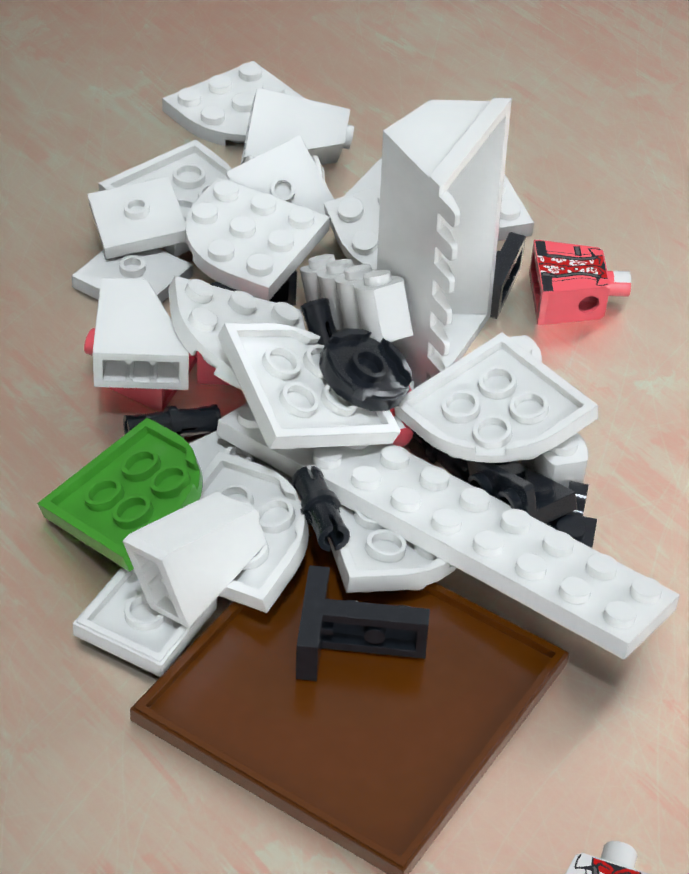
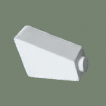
M257 88L251 106L241 164L244 163L247 155H252L255 158L299 135L304 141L311 157L312 155H317L321 165L336 163L342 149H349L351 146L354 126L348 125L350 109Z
M101 277L93 344L94 387L189 389V352L180 342L171 318L147 279Z
M217 491L130 533L123 540L150 608L187 628L200 617L267 543L260 524V515L254 506L243 499L235 500Z

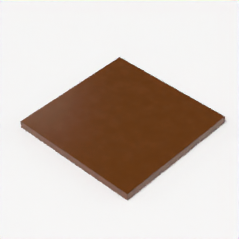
M308 524L309 536L305 556L298 570L270 610L265 613L233 601L130 708V721L386 874H409L565 668L569 652L436 582L417 591L397 590L347 593L332 549L330 551L321 549L313 527ZM309 565L330 567L329 599L355 600L364 603L395 606L406 605L430 609L426 658L322 648L317 681L296 679L297 640Z

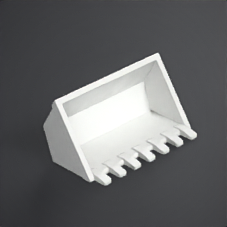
M493 98L491 101L429 100L383 130L377 270H390L391 275L404 279L414 335L391 343L405 356L412 371L414 388L460 360L490 318L512 98Z

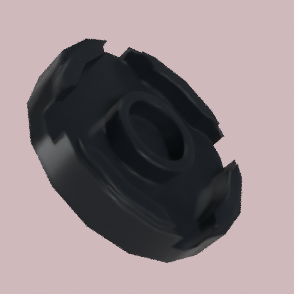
M345 328L333 333L320 353L319 367L325 381L336 394L352 405L369 411H388L399 406L409 391V384L412 381V371L405 356L388 340L383 338L381 342L370 338L372 332L364 329Z

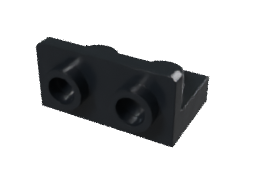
M467 460L469 469L468 484L485 490L489 495L510 505L512 509L523 510L531 517L545 524L577 509L575 491L517 461L503 463L498 466L494 463Z

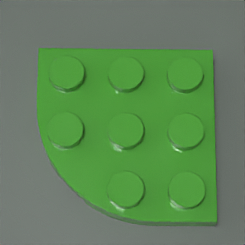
M146 418L37 504L44 518L130 572L134 567L123 540L130 533L198 501L203 488L202 470L192 447L183 437Z

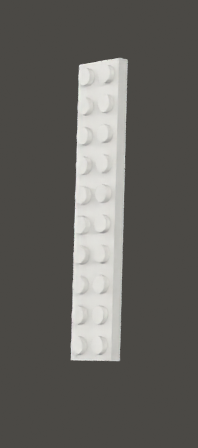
M248 402L218 420V437L291 477L294 476L297 470L307 466L310 477L314 479L311 473V466H316L322 471L328 489L337 495L342 505L353 511L356 509L365 517L378 522V525L397 533L404 537L405 540L624 660L676 610L680 594L661 585L655 579L646 577L628 568L611 556L588 547L573 539L569 534L558 531L531 517L523 510L512 509L510 505L489 495L485 490L464 482L449 474L445 469L434 466L409 453L403 447L394 444L269 450Z

